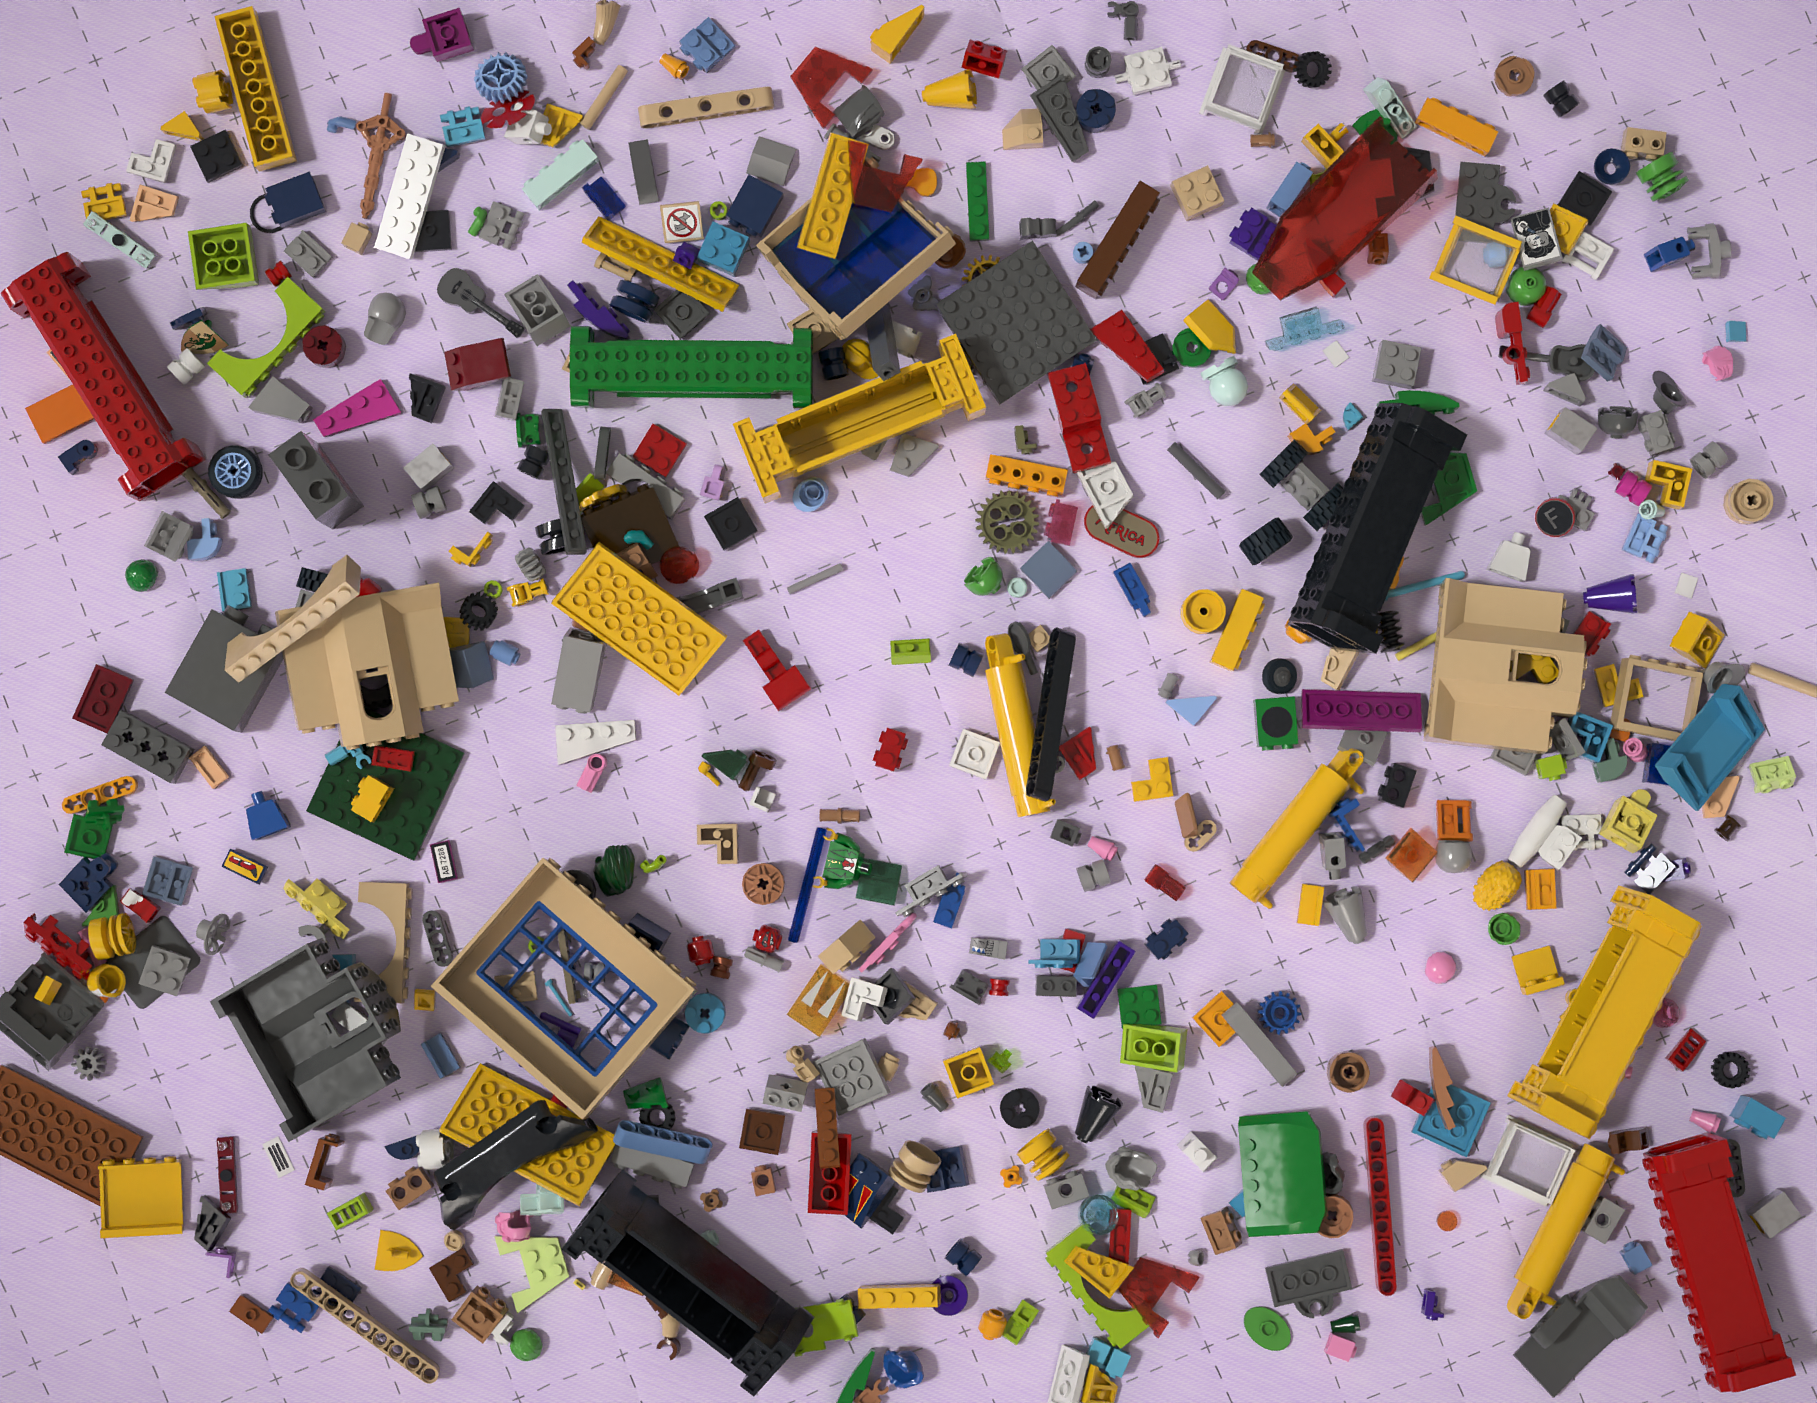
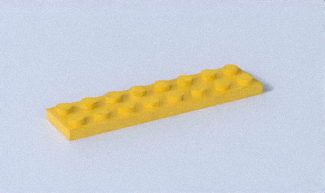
M598 216L583 236L581 242L721 312L725 310L739 287L738 284L695 263L689 269L674 262L675 253Z

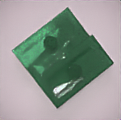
M864 858V862L872 864V870L870 875L860 873L856 898L895 906L902 865Z

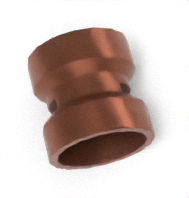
M714 956V967L711 969L710 975L729 979V967L732 966L733 960Z

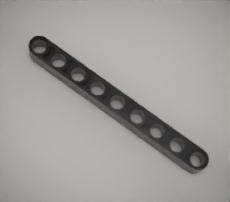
M1058 627L1054 628L1050 634L1026 785V795L1028 797L1045 802L1050 799L1053 790L1076 635Z

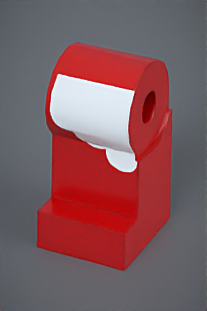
M129 888L120 900L124 906L140 916L146 923L152 922L161 909L156 903L132 888Z

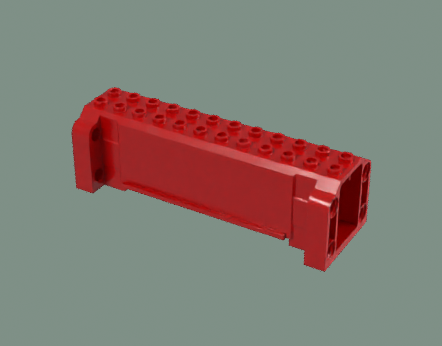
M64 252L56 257L45 260L13 280L0 294L10 310L24 319L30 315L116 454L122 458L129 469L118 478V482L127 496L141 501L181 476L188 468H194L202 463L206 458L198 445L189 439L182 438L175 442L171 433L174 429L94 302L92 300L88 302L77 285L90 278L91 275L79 259L69 252Z
M1706 1132L1649 1149L1643 1153L1644 1159H1642V1164L1650 1176L1648 1184L1655 1193L1656 1198H1653L1654 1205L1657 1210H1660L1661 1217H1659V1222L1667 1234L1665 1242L1668 1249L1671 1248L1673 1256H1670L1671 1263L1674 1268H1677L1678 1275L1676 1280L1684 1292L1682 1300L1685 1307L1689 1309L1690 1314L1687 1317L1690 1325L1694 1326L1696 1334H1693L1695 1344L1701 1350L1699 1358L1701 1364L1706 1367L1707 1373L1704 1375L1707 1384L1719 1392H1740L1796 1376L1792 1359L1786 1355L1780 1333L1771 1328L1730 1185L1727 1181V1178L1734 1177L1728 1158L1732 1157L1727 1139Z

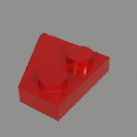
M1089 726L1059 746V751L1079 780L1096 770L1092 730Z

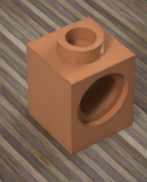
M766 1165L754 1167L755 1170L751 1171L755 1195L761 1196L776 1192L771 1167L767 1168ZM759 1175H766L769 1182L766 1185H761L757 1180Z

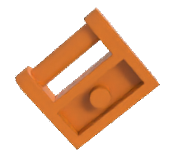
M1436 801L1437 840L1473 841L1470 822L1471 801ZM1457 808L1462 809L1463 833H1458Z

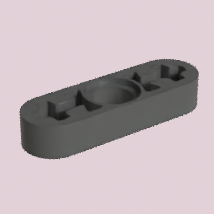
M600 426L594 479L605 480L611 427Z
M428 911L423 915L422 921L434 961L438 966H448L453 960V955L441 915L437 911ZM430 914H432L433 917H437V920L434 921L435 927H438L440 925V930H433L432 932L429 931V928H433L432 923L427 922V919L430 918ZM435 933L442 934L443 941L441 944H435L432 941V936ZM446 945V949H442L444 955L448 954L446 963L438 960L441 953L440 950L435 951V948Z
M1727 1139L1728 1145L1730 1143L1735 1147L1731 1150V1154L1733 1157L1736 1156V1159H1729L1730 1163L1735 1162L1738 1166L1737 1171L1733 1175L1734 1177L1739 1176V1179H1735V1184L1740 1186V1189L1736 1190L1737 1193L1733 1190L1731 1192L1733 1197H1740L1745 1192L1740 1145L1735 1140ZM1727 1178V1181L1729 1182L1730 1188L1733 1187V1186H1734L1733 1180Z

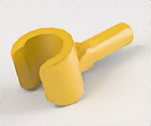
M702 761L698 767L699 772L707 776L718 786L720 782L708 772L711 766Z

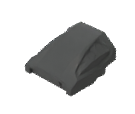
M862 85L861 89L852 94L833 111L834 116L840 120L854 140L868 132L885 115L879 102L865 85Z

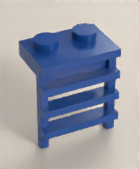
M1345 798L1337 804L1338 808L1331 811L1328 816L1334 817L1337 821L1334 825L1342 828L1343 833L1341 835L1347 837L1350 841L1347 844L1348 847H1354L1356 852L1359 850L1362 852L1365 848L1344 817V815L1360 806L1356 798Z

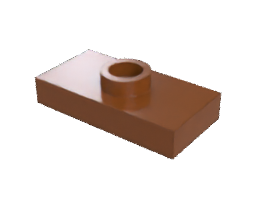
M242 1294L229 1311L261 1334L264 1333L274 1317Z

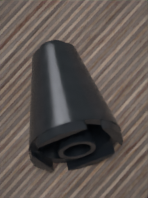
M1087 1086L1075 1130L1077 1139L1083 1143L1093 1142L1123 1106L1122 1101L1119 1098L1115 1101L1111 1097L1112 1093L1097 1086L1090 1088V1086Z

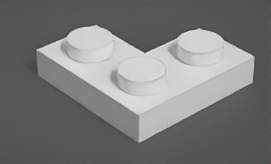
M156 139L150 158L131 153L126 172L166 183L176 145Z
M851 977L841 1016L862 1021L866 1003L883 1007L888 988Z

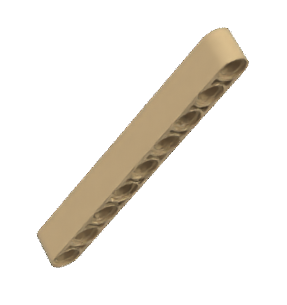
M298 1268L294 1271L290 1282L296 1290L423 1382L431 1384L437 1380L440 1372L437 1363L309 1270ZM302 1274L306 1281L299 1283L295 1276ZM312 1287H320L322 1293L319 1295L314 1294ZM335 1298L338 1301V1305H329L328 1299ZM352 1310L354 1317L347 1318L344 1315V1311ZM366 1321L370 1324L371 1328L364 1330L361 1328L360 1323ZM383 1333L386 1335L387 1340L379 1341L376 1335ZM400 1345L403 1348V1352L396 1353L392 1347ZM416 1357L419 1359V1363L412 1365L409 1362V1358ZM428 1368L433 1369L435 1375L429 1377L425 1374V1370Z

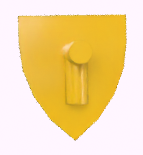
M380 1230L374 1270H402L415 1264L423 1257L418 1247L410 1239L399 1233Z

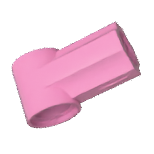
M593 754L588 758L587 765L576 786L590 793L593 792L603 770L607 766V759L603 754ZM595 757H599L602 760L600 768L593 766L592 762Z

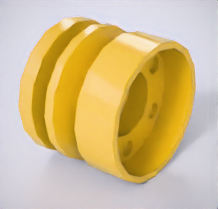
M121 913L118 916L112 915L109 920L106 917H102L89 922V942L92 952L98 960L113 958L115 953L118 956H123L124 954H133L135 952V930L127 913Z
M1049 1128L1035 1136L1016 1153L1024 1164H1028L1031 1161L1035 1163L1029 1170L1031 1173L1040 1169L1034 1176L1037 1181L1056 1172L1070 1156L1067 1151L1058 1155L1064 1147L1062 1145L1055 1148L1052 1147L1057 1138Z

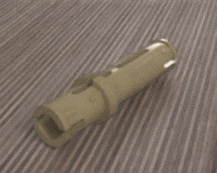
M192 467L184 471L182 476L187 479L193 486V490L204 498L221 519L230 514L231 510L211 490L205 479L202 480ZM208 495H210L213 498V500L219 505V507L212 501V499Z

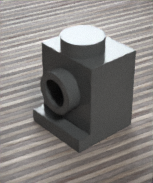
M1057 819L1050 838L1073 847L1074 843L1078 844L1082 833H1079L1080 828ZM1064 830H1068L1070 832V836L1068 838H1065L1063 836Z

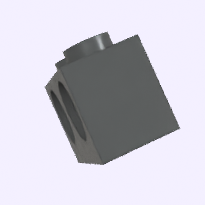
M1036 975L1035 995L1076 997L1077 979L1074 976Z

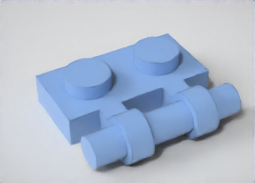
M1638 513L1622 547V551L1641 558L1643 552H1646L1648 555L1645 561L1653 563L1655 557L1659 555V547L1662 541L1666 539L1668 527L1661 524L1659 530H1656L1654 527L1657 521L1644 519ZM1650 536L1655 537L1652 546L1647 545Z

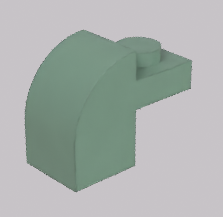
M1614 738L1608 739L1604 749L1607 760L1592 763L1597 783L1615 779L1626 769L1627 755H1618L1620 747L1618 742L1614 741Z

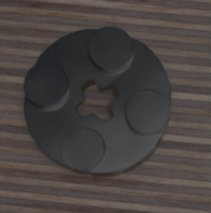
M1017 1088L1003 1096L1000 1102V1113L1003 1120L1009 1126L1017 1129L1027 1128L1038 1118L1040 1111L1039 1103L1034 1094L1029 1090ZM1023 1103L1025 1111L1017 1114L1014 1106Z

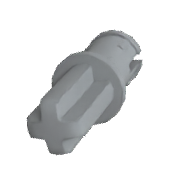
M748 947L744 954L746 958L761 964V967L764 965L778 973L784 963L783 960L768 955V952L763 953L752 947Z

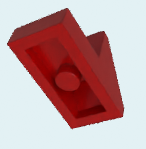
M1401 1079L1391 1094L1392 1098L1424 1117L1435 1101L1432 1097Z

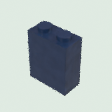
M310 171L265 188L267 192L264 195L268 206L272 205L274 210L271 213L275 224L279 223L281 228L326 212Z
M748 174L726 214V218L729 220L728 223L735 228L740 226L746 229L745 232L754 238L756 236L762 237L784 197L783 192Z

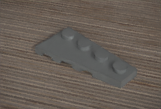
M1061 74L1032 93L1030 97L1069 159L1073 162L1089 152L1065 82L1064 74Z

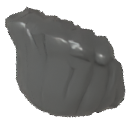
M1324 1152L1322 1155L1326 1195L1338 1194L1342 1191L1345 1174L1338 1164L1337 1156L1333 1153Z

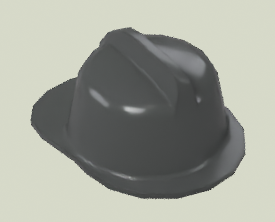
M1655 371L1652 374V379L1657 388L1654 392L1653 400L1662 412L1669 414L1678 406H1685L1686 399L1679 391L1673 379L1662 371Z

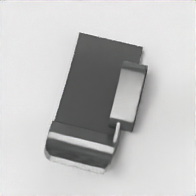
M1620 1275L1602 1279L1582 1288L1573 1297L1569 1294L1562 1296L1530 1330L1529 1334L1531 1336L1519 1347L1513 1356L1551 1397L1555 1398L1615 1338L1619 1339L1643 1317L1648 1306Z

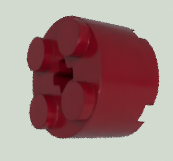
M326 325L312 328L303 338V351L306 357L316 366L333 368L342 362L346 343L343 337L333 328ZM323 344H326L327 349L325 351L322 349Z

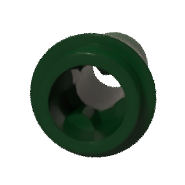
M1353 1313L1330 1321L1332 1333H1356V1331H1361L1358 1315H1353Z

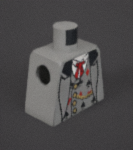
M1339 832L1319 834L1322 866L1329 870L1330 880L1341 879L1340 869L1346 868L1344 837Z

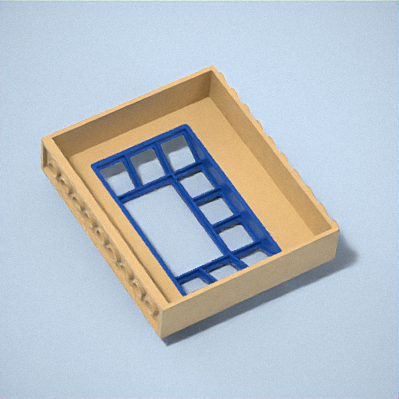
M542 858L431 987L584 1120L592 1114L698 990L695 988L697 984L687 976L683 978L680 975L682 971L672 963L668 965L665 962L666 957L658 950L653 952L649 948L651 944L641 936L638 939L634 935L636 931L626 923L622 925L619 922L621 918L611 910L607 912L604 909L606 905L596 897L592 899L589 896L591 892L581 884L577 886L574 883L576 879L566 871L562 873L559 870L561 866L551 858L548 860ZM538 909H541L558 924L544 941L538 939L524 927ZM562 929H565L581 943V947L568 962H565L548 947ZM518 932L523 933L538 946L524 964L520 963L505 950V947ZM586 950H589L605 964V968L592 983H589L572 968ZM542 952L548 954L610 1009L575 1050L509 993L513 985ZM498 955H502L518 968V971L504 987L485 973V970ZM610 971H613L629 985L628 990L615 1004L596 989L597 985ZM635 991L650 1004L648 1010L636 1023L620 1010V1007ZM614 1014L630 1027L629 1032L616 1046L600 1032ZM594 1037H597L611 1051L596 1069L581 1056V1052Z

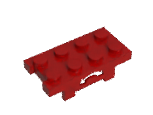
M35 913L23 922L24 932L26 933L25 937L32 943H39L41 945L40 948L46 954H53L57 957L56 961L60 965L70 967L73 970L72 973L77 978H84L87 981L92 965L86 961L89 954L85 951L90 945L83 939L77 944L55 926L59 921L52 915L41 926L35 922Z

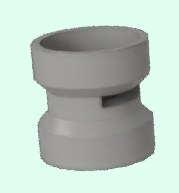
M585 962L584 978L591 982L605 968V964L598 963L593 965L592 963Z

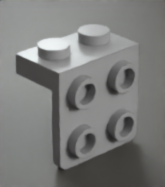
M161 511L144 546L176 562L184 553L183 547L186 541H189L193 535V526Z

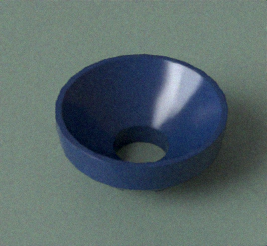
M1610 148L1602 151L1594 162V173L1605 184L1613 185L1622 182L1630 171V161L1627 155L1618 149ZM1607 163L1615 166L1613 174L1605 172L1604 166Z

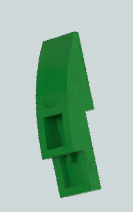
M1414 390L1397 391L1395 393V400L1379 401L1377 403V407L1379 403H1404L1423 408L1434 415L1435 412L1442 411L1443 415L1455 413L1454 410L1460 407L1458 402L1443 395Z

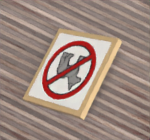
M699 201L660 205L665 243L704 239Z

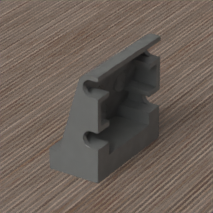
M43 952L37 963L32 964L15 981L11 990L5 992L0 997V1031L49 1071L100 1012L104 1002ZM46 976L62 983L50 1006L34 998Z

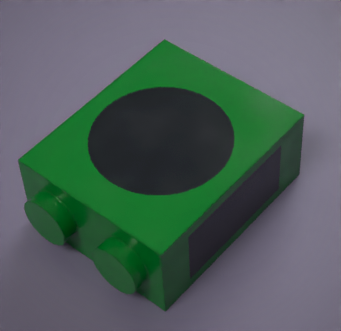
M1295 696L1253 700L1257 747H1262V751L1274 750V746H1282V749H1294V745L1299 744Z

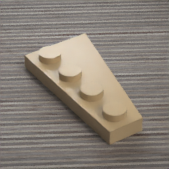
M1330 648L1320 681L1336 690H1340L1359 652Z

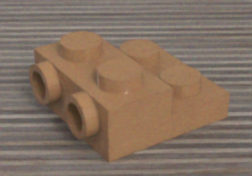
M477 1285L451 1320L483 1344L509 1309L502 1299L492 1297L489 1289Z

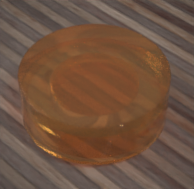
M1442 1211L1438 1214L1436 1222L1440 1229L1452 1231L1457 1225V1217L1450 1211Z

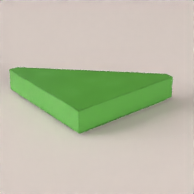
M113 885L105 896L101 898L91 914L82 923V927L89 926V922L93 919L106 917L109 920L112 915L118 916L119 905L116 885Z

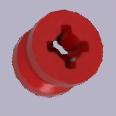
M990 979L992 986L989 990V995L1008 996L1007 986L1010 980Z

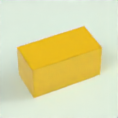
M46 976L34 998L50 1006L62 983Z

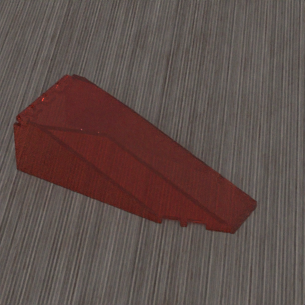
M1381 116L1280 216L1279 222L1252 272L1280 301L1338 272L1421 198L1438 179L1435 168L1430 172L1426 168L1418 172L1422 164L1412 154L1405 159L1404 156L1408 153V150L1398 141L1390 145L1394 137L1384 128Z

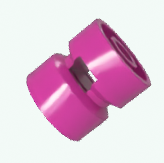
M1628 470L1618 483L1615 493L1623 498L1628 496L1631 503L1640 506L1649 494L1652 484L1644 479L1639 481L1638 476Z

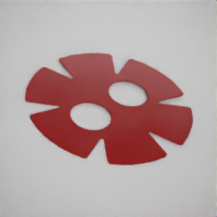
M523 90V92H518V98L515 96L511 97V102L508 99L505 100L504 104L500 100L496 104L491 101L489 104L494 107L483 110L481 115L482 124L492 120L486 127L502 128L506 120L509 125L518 122L527 115L521 111L533 108L535 103L534 95L532 94L524 98L529 91ZM517 102L523 103L519 110H511L513 104ZM497 108H505L503 114L499 116L492 115Z

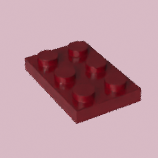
M96 664L72 719L108 733L122 709L134 680Z

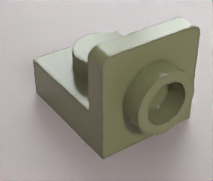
M1023 425L1015 426L1016 451L1021 452L1022 455L1032 454L1033 450L1037 449V444L1025 445V442H1028L1027 430H1023Z

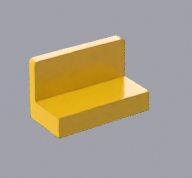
M1302 884L1297 923L1319 926L1324 887Z

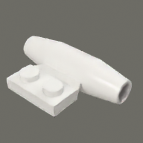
M1553 795L1535 813L1518 837L1508 860L1511 863L1522 868L1539 852L1542 860L1558 871L1561 869L1582 839V837L1566 826L1557 825L1567 805L1564 800Z

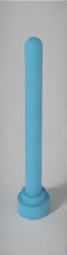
M1458 571L1389 590L1385 601L1391 597L1440 585L1445 578L1463 579L1465 573Z

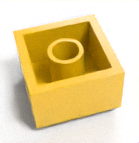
M980 1046L943 1059L957 1099L994 1085Z

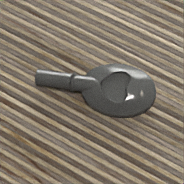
M1011 623L1008 626V635L1011 638L1013 649L1018 654L1025 655L1024 660L1030 675H1034L1038 671L1033 661V656L1030 653L1031 642L1029 635L1021 623Z

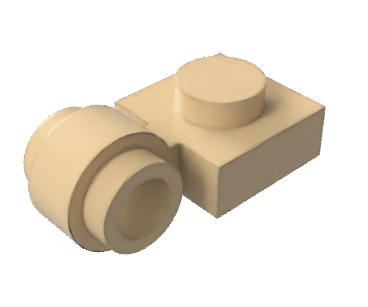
M793 1046L787 1050L786 1059L788 1062L795 1064L793 1070L801 1081L808 1083L820 1073L808 1058L803 1060V1048Z

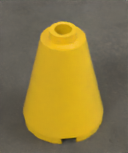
M967 69L926 85L925 90H922L923 102H926L928 106L976 109L974 105L977 104L976 85L970 79V77H974L972 71Z

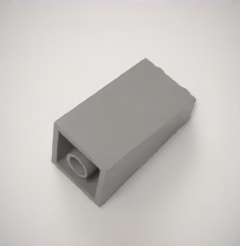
M569 628L563 637L551 703L559 709L566 710L572 708L582 714L591 712L593 709L607 646L604 641L593 633Z

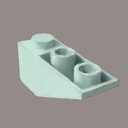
M1377 77L1363 89L1384 118L1391 120L1390 126L1401 139L1417 127L1387 80Z

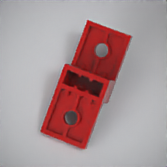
M1086 363L1049 372L1048 378L1058 411V422L1073 474L1111 464L1101 427V415ZM1069 383H1074L1078 388L1075 392H1069L1066 386ZM1084 445H1090L1093 450L1091 453L1085 454L1081 448Z

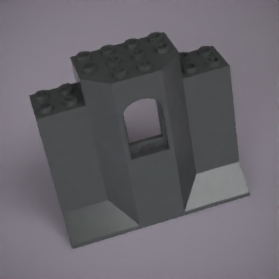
M323 938L305 944L210 1001L219 1019L225 1016L229 1017L283 1113L286 1121L279 1124L288 1142L315 1129L401 1078L398 1067L393 1064L389 1057L388 1049L382 1045V1042L401 1032L399 1012L395 999L386 990V983L362 961L340 970L339 962L333 958L330 946ZM351 998H359L369 1014L368 1020L340 1037L327 1012Z

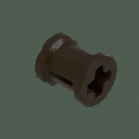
M1729 815L1725 817L1726 820L1719 828L1714 829L1727 842L1730 840L1729 837L1733 832L1741 828V825Z

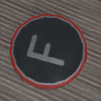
M1552 497L1544 500L1539 505L1535 513V522L1544 534L1551 537H1560L1572 529L1575 522V511L1567 500Z

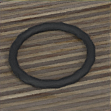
M263 194L253 201L250 208V219L252 224L264 233L278 232L283 229L281 226L274 229H265L260 227L254 218L255 206L260 200L265 198L264 195L266 194Z

